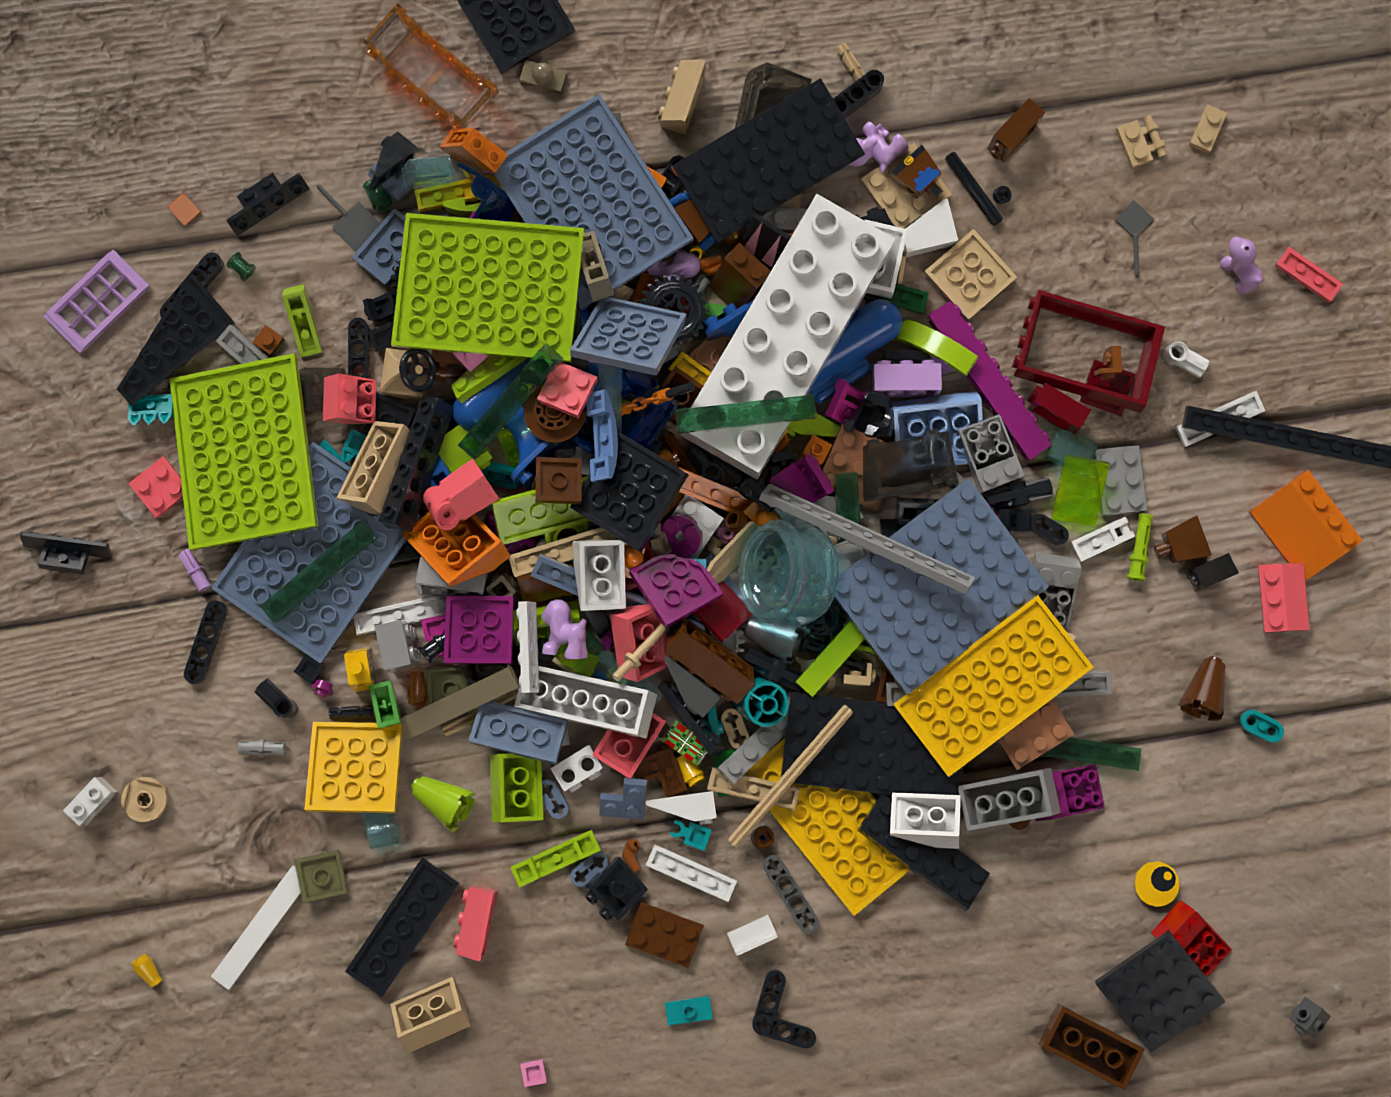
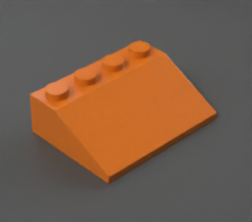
M1309 470L1297 475L1249 511L1288 564H1304L1305 581L1363 541Z
M429 511L414 524L412 533L406 531L402 533V536L450 587L493 571L510 557L502 541L475 514L465 520L460 519L454 528L443 530L437 526Z

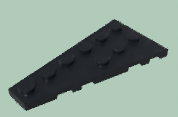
M192 272L188 275L185 283L179 289L147 343L141 349L135 362L117 387V391L131 407L218 338L229 325L235 324L232 318Z

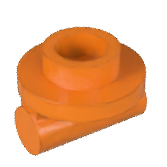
M721 254L700 259L703 273H708L709 276L715 275L722 263Z

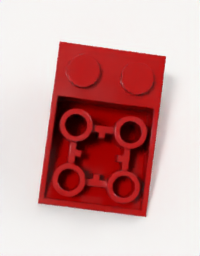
M1181 900L1151 932L1156 939L1170 930L1207 977L1232 951L1230 946L1201 915Z

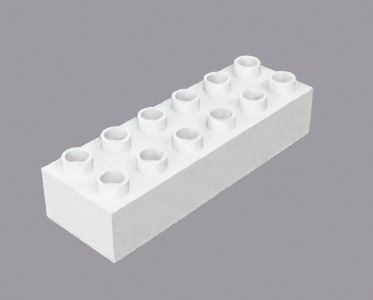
M816 194L680 425V435L753 478L758 479L885 262L896 238Z

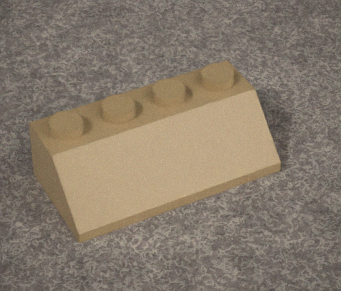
M374 421L337 499L367 513L381 515L410 429L404 424Z

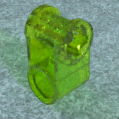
M506 425L496 428L499 442L508 464L517 467L519 451L513 435ZM516 451L518 453V459H513L512 452Z
M568 644L559 646L556 654L559 662L586 677L592 678L601 658L588 652L587 658L566 659L565 661L560 653L562 650L566 651Z

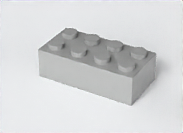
M1051 768L958 786L967 831L1061 813Z

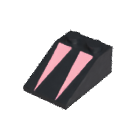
M755 213L740 244L772 271L791 236Z

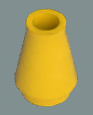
M683 755L676 759L685 784H688L690 788L705 780L704 771Z
M146 953L131 963L132 971L151 988L162 981L152 957H148Z

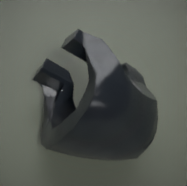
M867 391L860 406L845 419L843 429L846 432L853 433L855 428L864 432L865 436L869 438H890L893 430V407L891 400L877 391Z

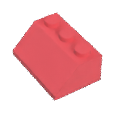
M1304 564L1259 565L1258 578L1263 633L1310 630Z
M650 604L627 606L626 609H620L610 614L618 668L626 661L624 659L627 652L633 654L662 623ZM666 633L639 660L641 665L637 669L632 667L623 678L639 682L668 667L664 660L666 655Z
M474 885L469 886V890L465 889L462 903H466L465 910L460 912L458 925L461 926L460 935L456 934L453 948H457V955L476 961H481L485 957L498 890Z

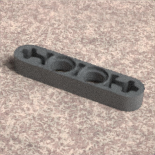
M768 855L763 861V868L800 929L805 933L815 932L818 929L819 920L782 859L777 855ZM768 860H778V870L781 872L784 869L786 873L779 875L774 880L772 876L776 875L773 869H767L769 865ZM781 878L790 879V889L786 891L781 890L778 886L779 880ZM794 897H799L803 900V906L799 910H794L790 906V902ZM806 908L809 909V912L805 913L809 919L814 918L815 920L812 923L813 928L811 929L808 926L803 927L805 920L802 916L799 919L796 917V914L804 912Z

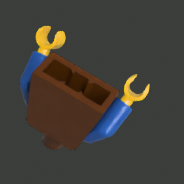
M682 192L669 201L694 238L692 243L695 246L689 253L697 250L700 254L698 256L700 260L704 251H707L715 241L686 192Z

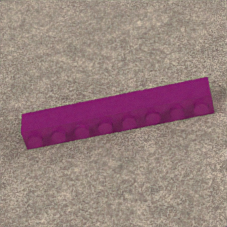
M949 301L929 314L926 320L933 330L949 337L978 356V360L966 377L992 415L1000 414L1011 442L1025 462H1028L1051 446L1049 442L1051 438L1045 430L1039 428L1036 416L1025 408L1024 405L1026 403L1022 396L1016 394L1011 388L1013 387L1011 380L1006 375L1003 376L999 371L1000 365L995 358H990L986 352L988 349L981 339L978 341L974 335L975 330L969 322L964 321L961 316L963 313L957 304L953 305Z

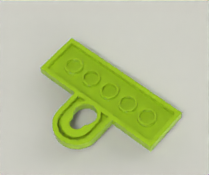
M588 476L582 477V486ZM536 490L498 499L491 504L498 538L502 541L503 545L541 534L544 536L545 544L557 541L559 532L565 528L575 529L576 534L589 531L587 522L590 520L570 508L571 504L535 503ZM574 560L566 562L564 564L573 565Z

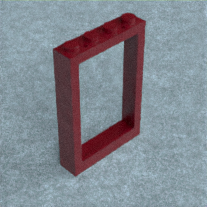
M1038 290L1035 297L1031 296L1027 309H1030V314L1025 316L1022 325L1025 333L1024 336L1020 335L1017 344L1020 352L1019 355H1015L1012 363V368H1015L1013 376L1042 385L1047 383L1059 390L1141 413L1147 405L1166 326L1042 290ZM1040 309L1144 338L1145 341L1131 397L1025 366Z

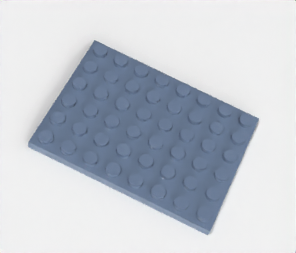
M600 94L505 152L508 156L498 171L493 173L525 223L584 228L585 233L594 231L613 291L694 241L689 230ZM582 265L578 291L581 311L597 302L592 300Z
M312 441L309 446L319 527L243 541L211 589L322 664L407 540L402 536L404 531L394 529L380 522V515L367 513L337 499L351 467ZM418 514L415 523L423 516Z
M969 478L889 537L894 541L975 577L967 594L955 592L949 586L936 583L925 575L914 573L901 564L892 563L889 559L871 552L867 553L825 585L905 694H909L967 650L973 643L1049 587Z

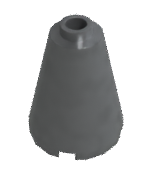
M751 616L743 623L742 631H744V637L785 663L792 664L795 660L791 658L793 652H799L805 634V629H802V627L806 626V623L797 620Z

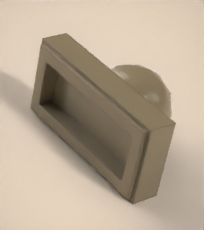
M525 60L519 81L520 83L561 94L567 71L550 67L546 63H535Z

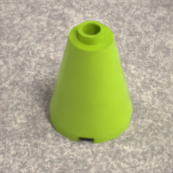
M422 776L417 778L411 786L413 790L412 795L447 830L452 832L459 828L457 824L460 820L465 821L475 803V799L472 796H475L476 793L430 777Z

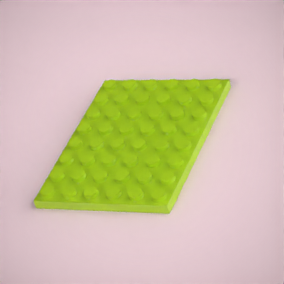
M406 213L391 341L392 347L571 362L570 349L573 346L585 229Z
M292 353L170 378L189 550H201L319 527L297 355Z

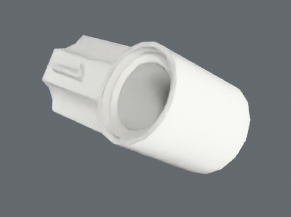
M1174 342L1163 351V359L1167 364L1176 365L1198 378L1202 376L1209 365V360L1188 349L1183 342ZM1172 349H1176L1179 352V358L1173 356Z

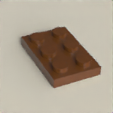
M641 901L625 945L689 968L704 924Z

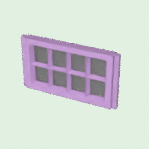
M112 250L54 304L43 317L79 353H82L127 311L150 286Z

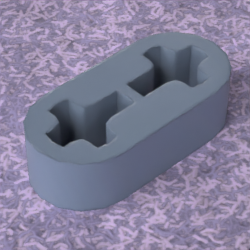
M550 779L542 780V790L544 789V783L553 786V789H551L553 798L550 799L547 793L542 794L543 804L549 814L556 819L565 817L569 812V805L558 786ZM556 799L559 805L564 804L565 808L562 809V815L553 812V809H555L553 800Z
M602 852L590 855L571 872L570 878L572 883L578 887L585 886L597 873H601L608 866L607 856ZM595 856L597 858L602 857L604 859L602 862L603 867L596 866L592 870L589 866L595 862L593 858ZM588 869L589 873L584 877L586 881L582 882L580 880L577 882L575 880L577 877L575 872L579 871L581 873Z

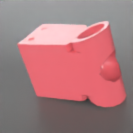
M473 458L440 481L439 486L427 489L423 495V501L427 509L431 512L437 526L443 530L454 528L460 519L465 520L499 499Z

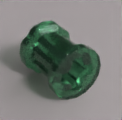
M240 252L235 253L226 264L227 268L233 269L240 275L242 281L250 278L256 269L254 264H249L242 258Z

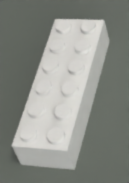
M538 666L539 693H521V688L519 687L514 707L645 739L647 738L657 694L649 690Z

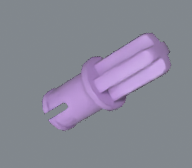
M189 549L183 550L179 557L188 571L187 576L192 578L198 592L211 587V583L202 570L203 566L199 565L192 551Z

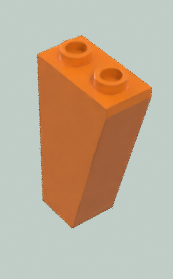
M473 127L450 130L439 146L440 149L456 161L493 173L498 171L508 156L507 153Z

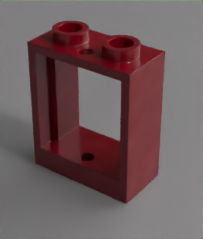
M1044 383L1041 387L1037 386L1027 400L1030 403L1027 408L1028 410L1071 436L1082 427L1091 412V409L1047 383Z

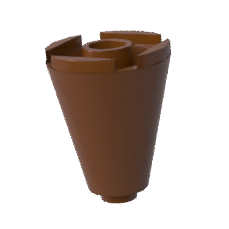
M1210 656L1202 661L1179 701L1178 706H1180L1181 711L1199 719L1201 715L1209 716L1208 721H1219L1224 715L1226 668L1222 659Z

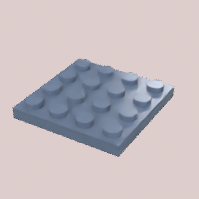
M611 297L600 299L571 347L570 356L657 376L686 322V314Z

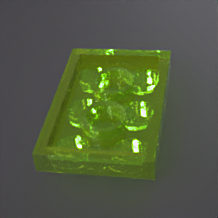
M1065 454L1051 519L1095 527L1110 463Z

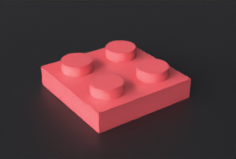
M556 361L537 401L579 419L598 378L595 375Z
M164 456L129 483L130 487L157 519L183 499L181 476Z

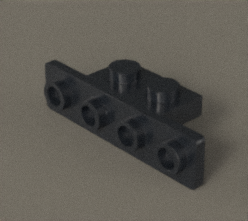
M271 173L237 195L244 209L226 221L234 233L239 236L307 192L310 188L300 173L280 184L274 173Z
M21 532L20 534L24 547L42 549L38 561L39 569L83 574L89 556L108 559L112 556L109 544L99 540L88 541L77 537L66 538L55 534L44 535L37 532Z

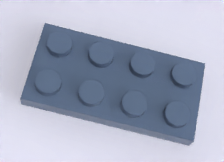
M489 701L478 708L469 743L556 765L568 726V720Z

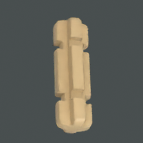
M842 43L836 47V52L839 57H842V61L850 74H853V79L857 81L865 75L863 69H860V64L853 53L849 52L848 45Z

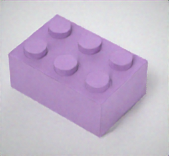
M883 360L878 361V364H874L870 372L871 391H877L888 398L938 396L942 390L941 363H935V360H924L922 364H913L911 360L900 361V364H891V361Z

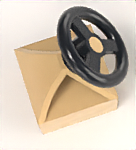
M386 348L380 387L382 395L418 401L421 400L422 395L428 396L429 388L434 383L437 372L436 363L432 355L424 349L411 348L405 351Z

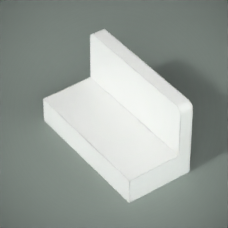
M768 915L727 933L736 956L778 938Z

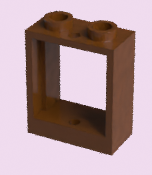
M1028 98L993 135L988 146L991 156L996 160L1000 159L1004 162L1038 127L1045 111Z

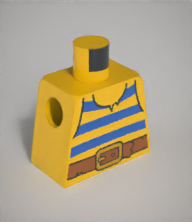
M371 647L347 651L344 654L349 686L354 692L370 690V685L377 684Z

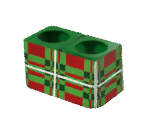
M677 720L661 739L698 767L707 753V750L693 732Z

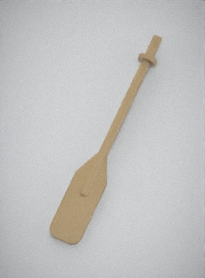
M753 521L748 522L710 562L707 570L717 584L724 581L758 545L761 533L757 523ZM661 623L633 654L627 652L624 656L626 661L612 675L613 678L620 681L632 667L637 669L641 665L639 660L671 626L665 628Z

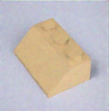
M681 60L679 67H674L671 79H674L672 87L668 86L665 94L667 103L665 107H661L658 115L662 128L686 135L705 78V60Z
M453 977L390 1004L397 1037L407 1053L471 1026L467 1009Z

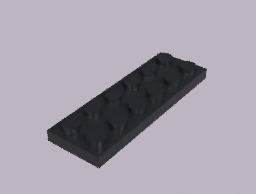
M880 794L857 831L964 911L969 910L990 873L956 848H936L891 836L892 799L885 794Z
M422 857L345 972L383 997L460 882Z

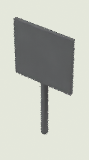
M317 185V188L344 215L332 227L357 252L380 223L360 202L346 212L321 185Z

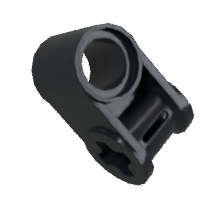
M680 155L672 157L661 174L667 179L662 187V191L669 195L670 199L678 194L682 186L671 168L672 165L684 159Z

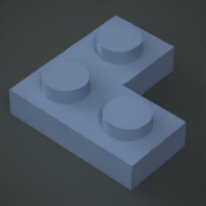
M624 778L623 795L601 793L599 816L644 820L647 780Z

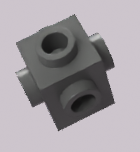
M1304 997L1301 1003L1293 1009L1289 1019L1295 1024L1294 1029L1303 1036H1306L1308 1033L1313 1038H1316L1318 1034L1323 1032L1331 1016L1323 1008Z

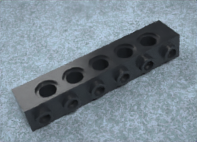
M422 395L379 518L380 522L397 530L412 533L423 501V495L428 487L453 414V406L439 398Z

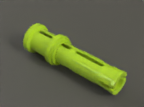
M1139 514L1133 554L1129 556L1131 563L1129 574H1126V579L1146 582L1144 574L1146 564L1149 563L1147 549L1153 515Z

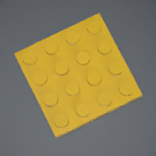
M313 722L304 810L306 812L396 814L402 724L378 729L377 723Z

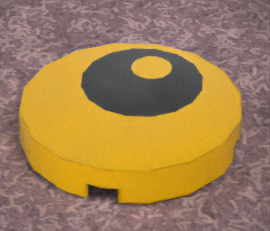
M1158 861L1144 864L1135 873L1133 881L1134 891L1145 904L1155 907L1165 906L1172 902L1177 896L1180 887L1179 877L1175 870L1168 864Z

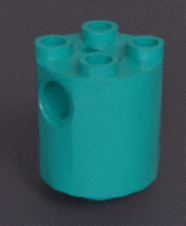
M754 678L755 685L738 704L733 701L737 712L744 719L762 727H771L780 723L789 709V699L786 692L780 685L762 678Z

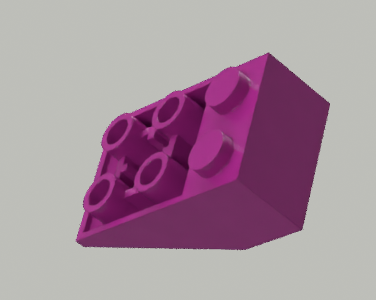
M1096 764L1052 772L1061 813L1036 818L1035 820L1036 822L1054 820L1105 808Z

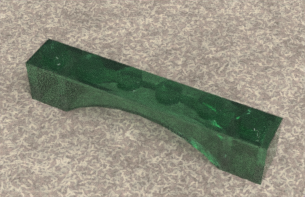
M546 343L525 365L511 385L467 433L458 446L475 460L484 452L564 358Z

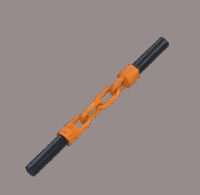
M690 382L672 389L666 388L652 394V397L647 399L644 397L636 398L631 404L628 402L621 403L613 408L614 415L623 416L630 414L632 409L634 411L642 410L647 404L652 402L656 405L670 401L673 397L694 391L695 385ZM640 401V404H643V406L638 407V404H635V402Z

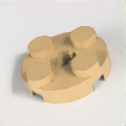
M137 778L124 788L121 796L122 807L127 815L135 821L149 822L158 819L168 805L167 788L155 778ZM143 793H147L150 798V803H147V806H143V801L139 800L141 795L144 796Z

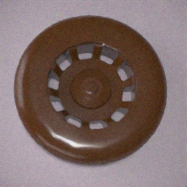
M543 383L530 393L525 402L524 419L526 425L541 440L547 442L568 440L582 428L586 419V405L579 419L544 404L540 405L541 403L537 401V398L545 384Z

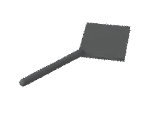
M1133 200L1115 221L1133 237L1135 276L1138 277V235L1154 218Z

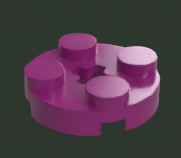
M677 514L669 517L661 524L662 532L665 531L672 550L670 554H676L677 557L689 559L700 549L703 542V533L692 517ZM679 532H682V536L686 539L678 541L675 534L677 535Z

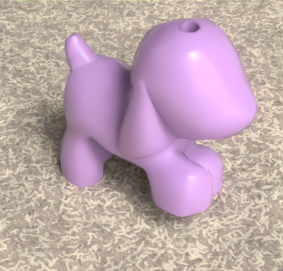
M868 121L863 126V133L867 138L865 140L856 138L865 155L849 165L854 167L862 166L870 158L874 157L881 166L880 172L884 173L887 166L891 165L897 157L909 150L908 143L900 134H896L893 137L892 143L888 146L885 139L890 133L881 124L875 126Z
M1233 237L1229 243V251L1232 257L1226 256L1223 258L1220 266L1226 272L1234 271L1240 281L1236 283L1235 288L1239 293L1246 294L1250 290L1257 288L1263 281L1262 272L1254 262L1257 256V249L1255 244L1249 239Z
M680 249L675 253L672 264L668 265L667 262L660 261L649 268L648 273L649 276H658L661 282H663V275H666L670 280L673 273L676 275L677 280H679L681 275H684V279L691 278L697 275L701 264L696 255ZM673 294L666 295L663 298L668 302L672 300ZM660 300L658 306L664 304L662 300Z
M563 600L551 601L542 613V620L550 626L551 631L549 642L543 645L542 653L556 655L560 645L568 644L565 658H587L588 652L585 642L587 635L585 628L586 620L582 619L580 623L572 624L571 610L568 604Z

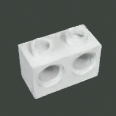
M590 745L550 768L564 792L570 790L572 793L582 787L581 782L589 778L592 781L602 775L600 770L604 767L599 759L592 755L594 751ZM585 758H591L594 761V767L590 771H586L582 767V761ZM567 769L572 770L575 774L574 780L570 783L563 779V773Z
M94 777L63 811L77 825H88L118 792L103 777Z

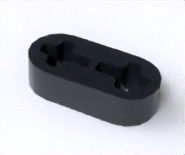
M1036 514L1031 518L1030 531L1048 543L1060 546L1068 540V530L1048 516ZM1039 519H1042V524L1048 529L1046 530L1042 527L1036 529V523H1034V520L1038 521ZM1060 530L1063 540L1055 541V535L1049 531L1058 532Z

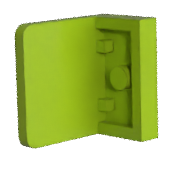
M459 425L445 434L439 452L440 457L451 473L472 458L479 469L483 470L492 463L490 459L493 458L492 452L479 433L466 431Z

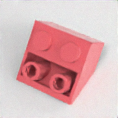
M339 373L324 377L323 421L339 424L374 423L376 380Z

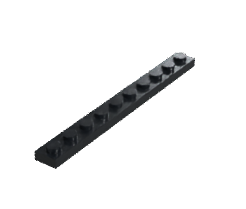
M1193 406L1185 407L1182 428L1391 469V446Z

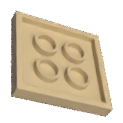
M915 143L909 146V150L906 153L897 157L891 165L887 166L884 173L880 172L881 166H879L860 180L879 208H885L892 226L904 229L942 200L949 199L952 196L941 179L936 184L943 190V193L936 200H933L926 192L916 199L889 179L891 172L918 148Z
M974 229L924 272L953 305L957 304L963 313L962 316L967 321L1017 278Z

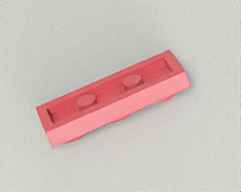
M1291 247L1284 251L1275 264V267L1328 303L1333 300L1343 285L1339 280Z

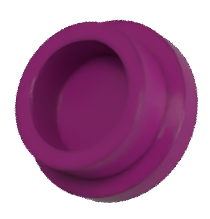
M316 680L315 684L311 686V689L315 691L314 695L327 698V695L331 696L334 692L332 690L333 685L327 681Z

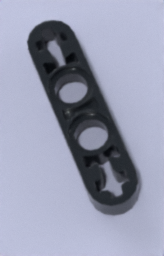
M210 252L199 261L191 272L194 276L199 274L204 276L205 279L202 285L207 289L222 271L224 262L218 254ZM209 260H216L217 266L210 267ZM203 267L211 273L209 276L201 270ZM187 277L173 292V294L167 299V301L162 305L160 309L161 318L166 312L167 308H169V306L173 302L174 298L176 297V294L185 283Z
M359 317L352 319L348 325V375L354 376L353 369L356 366H363L365 372L361 377L369 379V325L364 319ZM357 323L364 327V329L360 330V337L365 338V340H353V338H357V332L353 329L357 327ZM362 344L365 348L364 353L359 356L353 353L354 346Z
M213 600L205 608L184 670V678L191 684H200L206 678L228 611L227 606L221 601ZM217 605L222 610L221 614H216L214 619L219 621L218 625L207 621L208 618L213 619L214 612L211 609L212 607L216 608ZM209 625L215 628V634L211 638L205 637L203 633L205 627ZM206 647L208 650L207 657L199 659L196 654L198 648ZM193 661L205 663L204 667L198 666L197 672L200 673V677H195L192 680L193 676L190 675V671H195L197 664H193Z

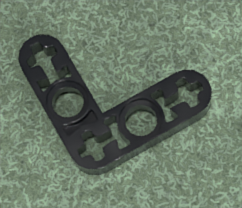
M777 969L770 970L765 976L752 1020L754 1031L759 1035L806 1049L811 1048L816 1042V1035L810 1027L776 1017L786 979L782 971ZM775 974H778L779 979L782 980L781 984L777 983L775 986V991H779L778 995L771 991H765L766 987L771 989L772 981L769 978L774 977ZM764 997H774L775 1005L772 1008H765L762 1004ZM765 1018L767 1024L773 1025V1021H777L774 1026V1034H770L771 1028L768 1027L759 1030V1025L756 1022ZM786 1024L790 1027L791 1031L787 1037L779 1036L777 1031L780 1025ZM794 1028H799L797 1033L802 1035L806 1031L809 1032L812 1040H807L806 1044L802 1043V1038L795 1036V1041L791 1040L794 1036Z

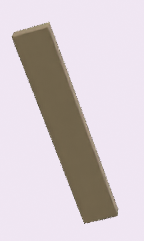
M509 666L402 717V735L405 741L519 688V681L512 667Z

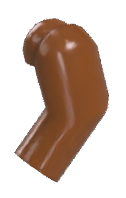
M637 839L628 840L622 853L623 860L633 872L642 868L636 859L638 849H640V842Z

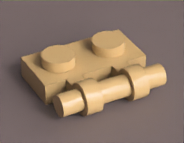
M1151 115L1143 118L1146 125L1144 127H1140L1138 120L1116 128L1131 169L1152 162V152L1156 151L1159 158L1167 155L1164 148L1166 147L1165 142L1161 140L1157 131L1159 127L1157 122L1153 121ZM1149 134L1153 144L1147 145L1144 135Z

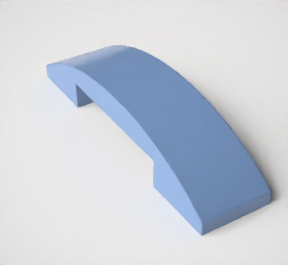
M603 389L592 392L587 401V416L593 417L595 459H590L591 482L611 479L617 461L618 437L616 420L608 392Z

